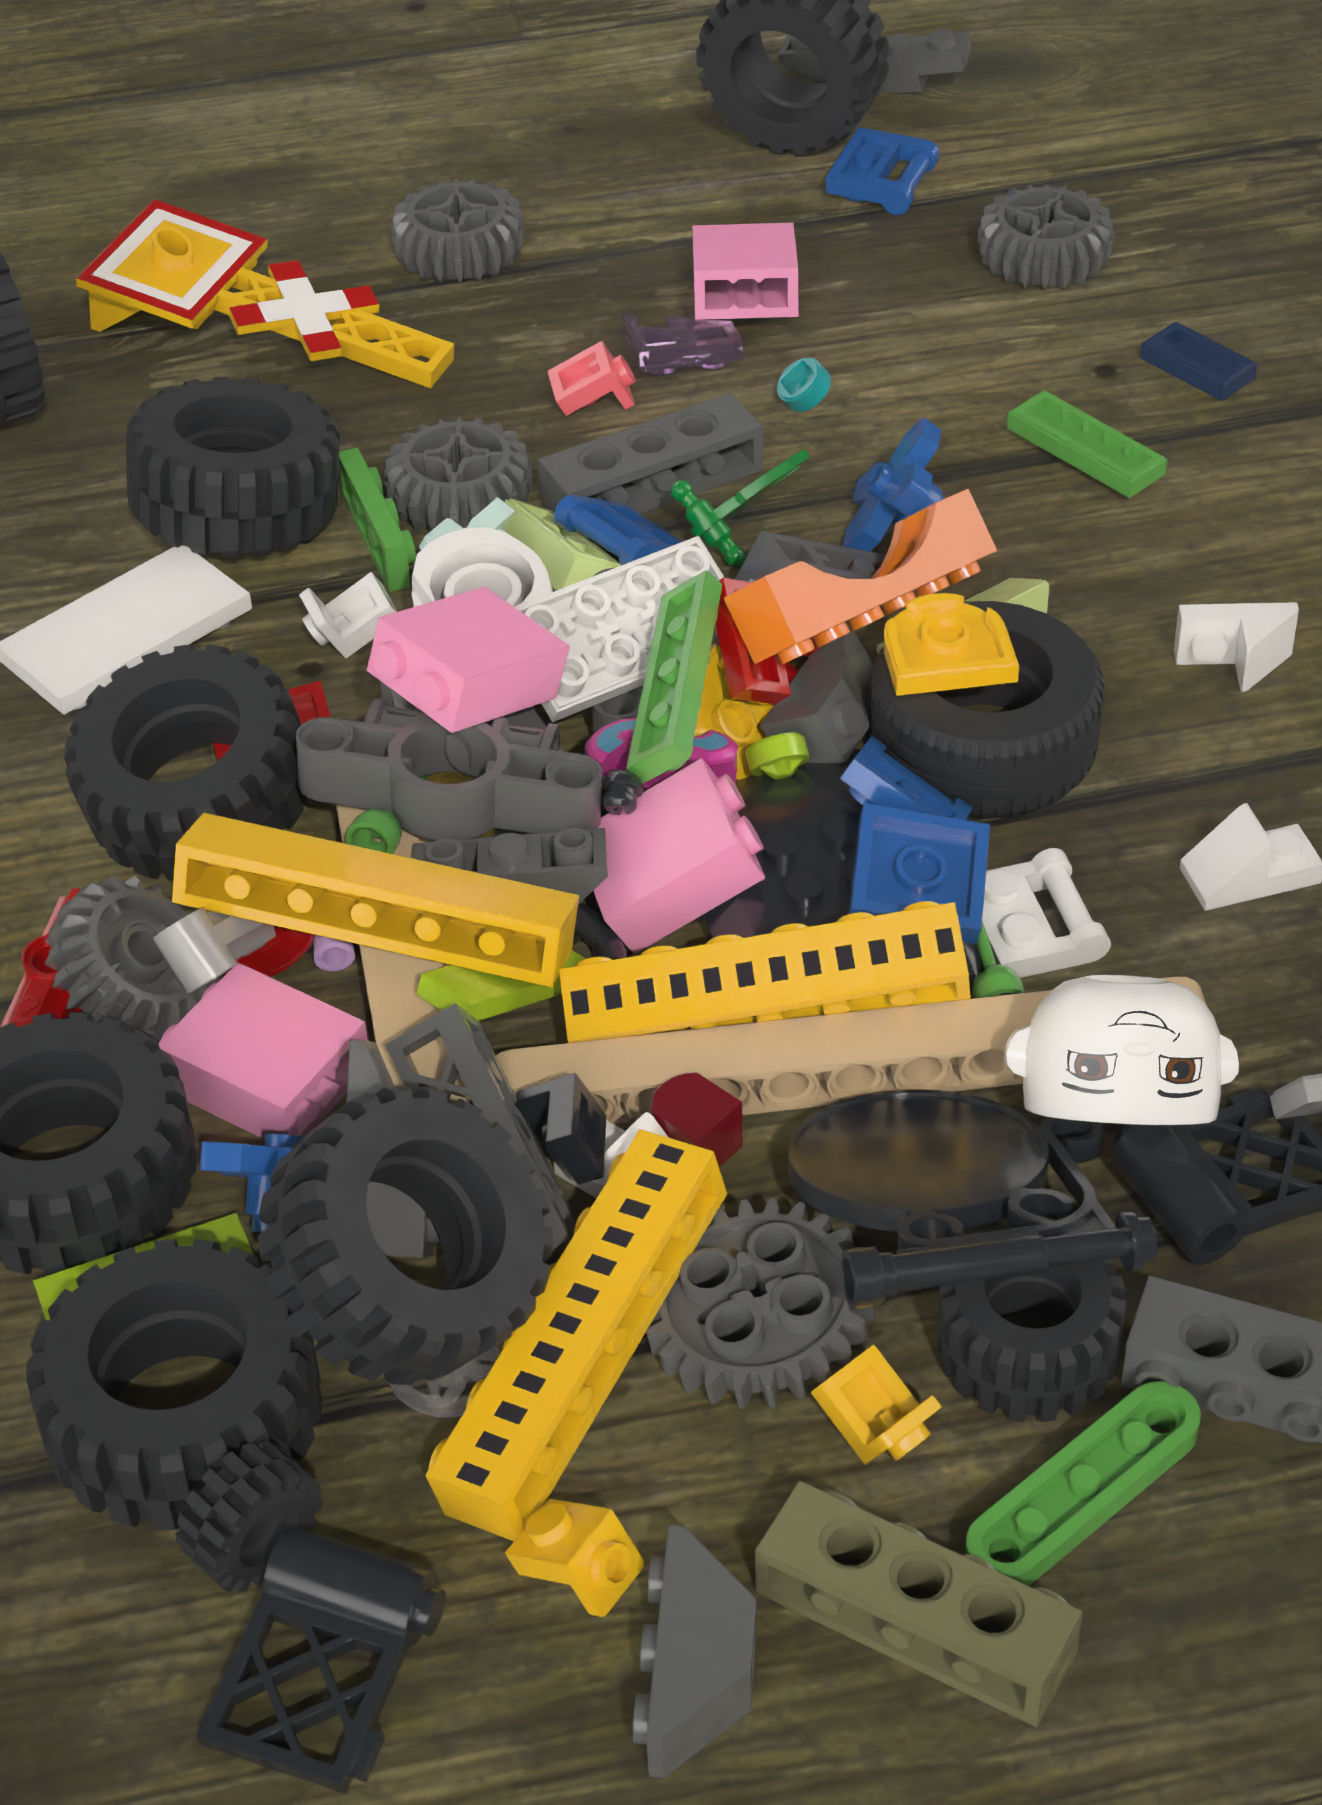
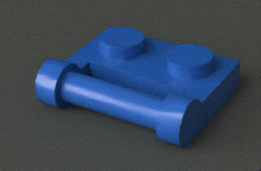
M859 127L827 174L826 193L844 196V198L850 201L880 203L889 213L902 215L911 206L914 199L913 192L924 174L932 171L939 161L940 150L936 144L929 140ZM899 160L909 162L897 181L887 179Z
M568 495L558 503L554 512V520L558 525L569 532H581L619 557L621 565L683 542L626 504L579 495Z
M874 736L868 740L840 778L851 786L849 788L851 795L862 805L863 803L963 820L967 819L973 809L971 805L959 797L955 801L951 800L884 751L887 746Z

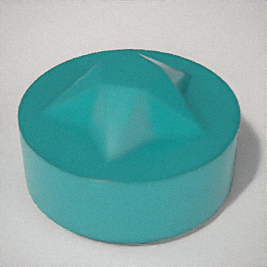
M808 357L797 360L789 365L780 376L777 384V395L791 410L795 412L807 411L815 407L826 396L831 385V376L815 358Z

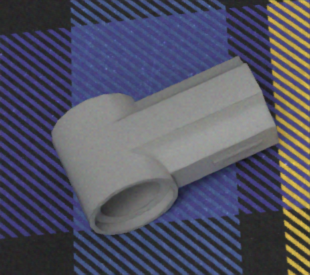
M201 907L167 927L152 939L186 993L190 994L239 963L237 961L239 958L246 957L266 945L265 943L276 937L274 925L206 911L204 907Z

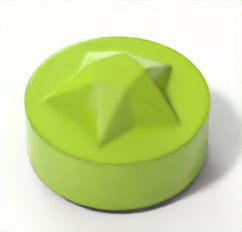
M795 732L777 734L761 739L750 745L745 752L752 775H767L775 780L792 776L797 767L805 764L810 759L805 737Z

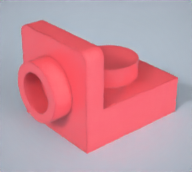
M603 341L548 370L556 403L566 416L582 407L594 404L600 397L611 391L625 410L635 405L630 386L636 383L634 374L622 355L614 358Z

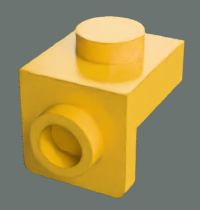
M874 1344L811 1392L864 1465L888 1450L895 1461L900 1459L931 1435L923 1421L942 1407L934 1395H931L919 1404Z
M550 1498L544 1506L536 1510L529 1517L525 1529L505 1552L519 1575L571 1585L590 1615L604 1617L608 1614L644 1567L643 1558L612 1509Z

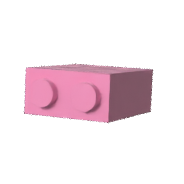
M793 223L692 226L695 320L799 317L798 261Z
M481 587L379 617L367 671L448 731L454 733L557 698L570 645L488 588Z
M703 758L643 792L642 796L637 798L636 810L628 815L622 809L620 815L608 813L601 817L598 828H605L608 877L593 891L604 921L634 955L765 879L756 856L757 852L764 849L763 844L750 821L745 816L740 818L738 810L746 806L742 795L728 774L718 778Z
M238 963L219 982L213 983L207 988L201 1000L178 1024L172 1025L165 1031L159 1042L160 1050L169 1054L176 1064L180 1081L184 1085L187 1102L265 1140V1134L305 1136L316 1128L347 1094L350 1040L368 1041L365 1021Z

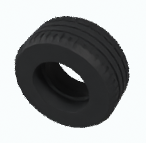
M998 601L964 602L986 612L987 607L996 611L1004 621L1019 664L1018 682L896 696L883 646L877 655L872 670L871 737L874 736L887 746L884 751L951 800L955 801L959 797L971 805L973 809L968 817L976 819L1009 818L1035 812L1055 803L1084 780L1087 773L1093 767L1099 747L1105 686L1103 672L1093 651L1065 623L1047 613L1019 604ZM993 705L1007 708L1011 711L978 712L961 707Z

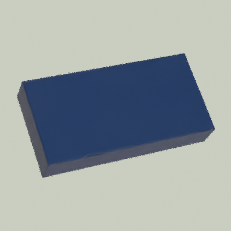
M1178 322L1170 324L1141 345L1140 358L1221 401L1256 379L1257 363Z

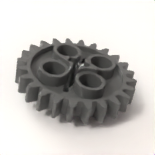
M770 1198L763 1213H754L749 1201L743 1199L739 1205L738 1216L729 1218L719 1207L713 1217L714 1224L707 1227L693 1253L682 1263L679 1277L646 1331L652 1355L660 1356L666 1376L680 1373L684 1391L687 1393L697 1389L705 1382L709 1402L712 1404H716L730 1390L735 1391L739 1409H745L753 1393L763 1392L769 1408L776 1407L779 1389L787 1387L799 1400H803L806 1398L804 1380L812 1377L822 1384L831 1377L829 1369L831 1362L840 1366H846L853 1360L850 1344L867 1345L869 1339L866 1322L874 1321L876 1318L875 1307L851 1310L845 1298L841 1278V1254L843 1250L855 1249L851 1230L845 1227L833 1232L831 1216L825 1213L818 1215L811 1222H808L806 1206L803 1202L796 1204L788 1215L780 1214L777 1198Z

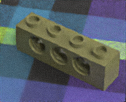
M799 1481L755 1550L757 1594L1036 1728L1077 1654L1083 1611L1070 1606L1059 1594L1046 1588H1031L997 1572L990 1563L980 1557L970 1554L960 1555L927 1540L920 1531L908 1524L901 1522L891 1523L862 1510L848 1497L836 1491H821ZM843 1560H855L862 1564L857 1566H845L837 1562ZM922 1592L929 1594L932 1598L915 1599L907 1594ZM992 1625L1004 1631L1000 1633H987L977 1627Z

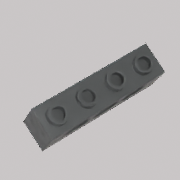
M732 393L551 454L538 459L541 504L546 509L555 512L558 503L564 497L579 495L626 504L642 514L677 501L671 495V487L678 480L689 482L693 492L698 494L763 471V426Z
M1149 1275L1127 1340L1121 1387L1135 1390L1146 1383L1156 1381L1167 1382L1169 1386L1176 1388L1181 1386L1196 1399L1200 1409L1213 1412L1225 1420L1245 1421L1287 1433L1299 1441L1322 1443V1322Z

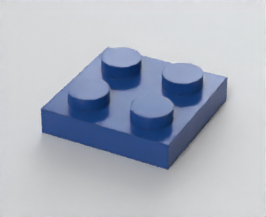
M863 803L859 818L848 914L865 912L876 916L900 912L907 906L922 901H932L939 905L955 902L962 941L977 944L982 929L990 824Z

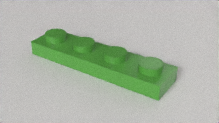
M707 570L663 594L661 597L626 767L629 772L636 774L643 784L666 771L677 770L690 759L693 751V740L698 713L702 704L701 697L706 670L710 661L709 654L714 627L718 618L717 611L722 590V584Z

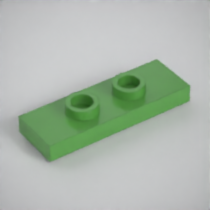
M1045 390L1008 412L1007 429L1128 498L1133 497L1166 475L1167 458Z

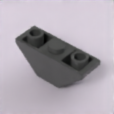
M567 828L558 832L522 835L505 833L496 837L461 840L442 838L433 842L414 843L413 859L579 895L578 905L608 877L605 828Z
M668 1525L665 1556L651 1555L649 1568L648 1602L660 1603L658 1624L644 1623L641 1672L653 1673L651 1695L636 1694L633 1717V1744L647 1745L649 1777H667L747 1715L752 1708L757 1644L756 1598L685 1526Z

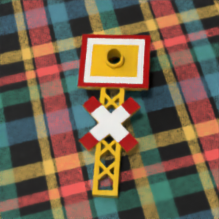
M154 199L76 278L77 287L89 291L91 329L98 332L141 310L183 326L198 329L216 310L229 315L238 335L271 330L301 341L310 361L342 356L430 389L454 360V343L373 315L374 313H379V303L370 285L315 294L299 260L268 264V274L270 277L251 271L257 265V258L267 249L268 239ZM232 287L243 292L232 293L228 290ZM376 339L379 340V342L370 343L367 342V340ZM423 356L430 360L425 363L412 357Z

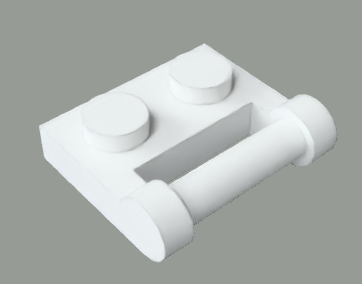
M1049 848L1038 853L1032 861L986 871L982 920L997 965L1008 966L1015 971L1019 978L1097 961L1105 956L1111 947V941L1104 927L1100 923L1093 922L1071 880L1072 866L1061 849ZM1048 889L1070 935L1055 937L1033 892Z

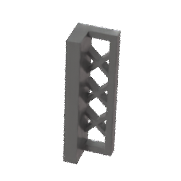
M455 1003L385 1044L404 1086L411 1088L412 1094L420 1087H426L447 1093V1102H449L451 1094L472 1100L474 1106L482 1110L479 1118L488 1125L495 1121L498 1122L512 1136L508 1143L516 1154L521 1156L526 1153L535 1168V1172L530 1175L535 1189H544L550 1213L543 1216L544 1227H552L553 1254L542 1260V1262L544 1263L551 1258L558 1261L574 1235L577 1221L530 1124L516 1107V1096L480 1022ZM441 1036L449 1054L440 1080L419 1075L410 1054ZM458 1073L465 1087L455 1085Z

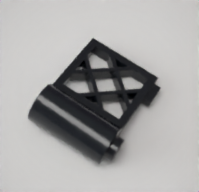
M1262 1087L1229 1097L1226 1108L1218 1110L1216 1120L1210 1123L1173 1126L1126 1124L1115 1137V1145L1111 1151V1162L1194 1264L1212 1263L1234 1249L1244 1236L1322 1209V1184L1317 1185L1290 1177L1293 1163L1322 1172V1136L1304 1115L1276 1119L1290 1135L1289 1141L1250 1130L1253 1123L1271 1117L1275 1118L1270 1096L1274 1092L1267 1094ZM1209 1138L1236 1146L1234 1160L1205 1152L1198 1142ZM1245 1149L1284 1160L1282 1174L1242 1163ZM1237 1182L1276 1193V1200L1252 1208L1237 1190Z
M287 1527L279 1536L272 1549L264 1575L263 1593L196 1735L200 1745L344 1794L347 1793L353 1778L367 1782L385 1740L383 1732L375 1730L374 1727L408 1648L415 1645L422 1634L431 1636L435 1632L444 1611L446 1594L444 1590L437 1588L436 1572L432 1569L301 1528ZM274 1621L304 1631L312 1650L268 1670L261 1654V1649ZM315 1635L330 1639L331 1641L320 1646ZM357 1648L381 1656L370 1680L339 1693L327 1662ZM256 1663L260 1674L248 1679ZM319 1666L332 1697L288 1718L275 1686ZM267 1690L279 1719L278 1723L250 1736L225 1729L236 1704ZM360 1704L352 1722L347 1710ZM339 1714L347 1736L334 1765L304 1756L295 1734ZM287 1739L291 1751L273 1744Z

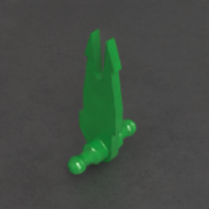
M805 449L795 453L786 461L743 488L716 509L713 508L707 499H699L693 492L691 484L685 480H678L673 483L671 495L686 509L685 518L693 526L690 530L693 537L699 536L710 548H718L723 554L726 564L731 567H738L744 563L746 554L744 549L737 546L731 539V529L726 524V521L800 468L799 465L810 458V455Z

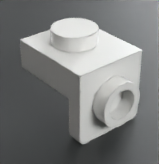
M372 572L326 605L310 588L299 594L309 612L302 620L311 635L321 646L331 642L345 658H348L374 639L379 617L398 612L384 586Z

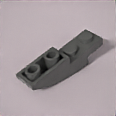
M942 29L930 35L909 37L907 34H894L887 37L890 54L886 60L889 69L887 78L881 86V92H922L930 74L964 71L973 49L970 31L954 32L950 29ZM787 34L778 53L779 63L800 74L826 83L824 71L815 54L800 40Z

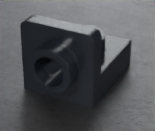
M572 1073L519 1090L516 1093V1107L544 1142L550 1157L556 1162L561 1161L578 1185L603 1178L607 1115L578 1075Z

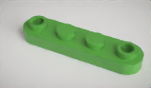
M1162 1381L1146 1383L1136 1388L979 1516L971 1524L967 1532L965 1554L980 1557L990 1563L997 1572L1027 1586L1032 1585L1191 1451L1197 1441L1201 1412L1196 1399L1181 1386H1178V1388L1172 1387L1167 1382ZM1162 1426L1171 1432L1157 1433L1150 1427ZM997 1555H1007L1013 1558L1015 1562L1002 1563L992 1558Z

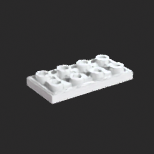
M699 536L515 606L516 609L570 645L557 698L541 703L552 722L644 685L662 595L705 570L711 573L717 580L725 578ZM716 625L714 627L711 646L715 643H717L720 646Z
M183 545L179 548L172 547L0 641V662L65 715L72 710L86 706V700L91 692L98 685L107 686L112 681L111 674L125 664L130 669L143 662L141 656L154 651H158L160 655L174 652V646L189 645L214 630L226 627L231 620L252 609L250 593L200 555L193 553L189 547Z

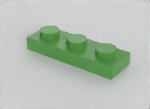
M358 447L339 451L341 497L388 591L392 592L409 588V564L416 561L415 546L409 530H400L395 503L392 498L384 499L382 483L377 468L375 466L368 468Z

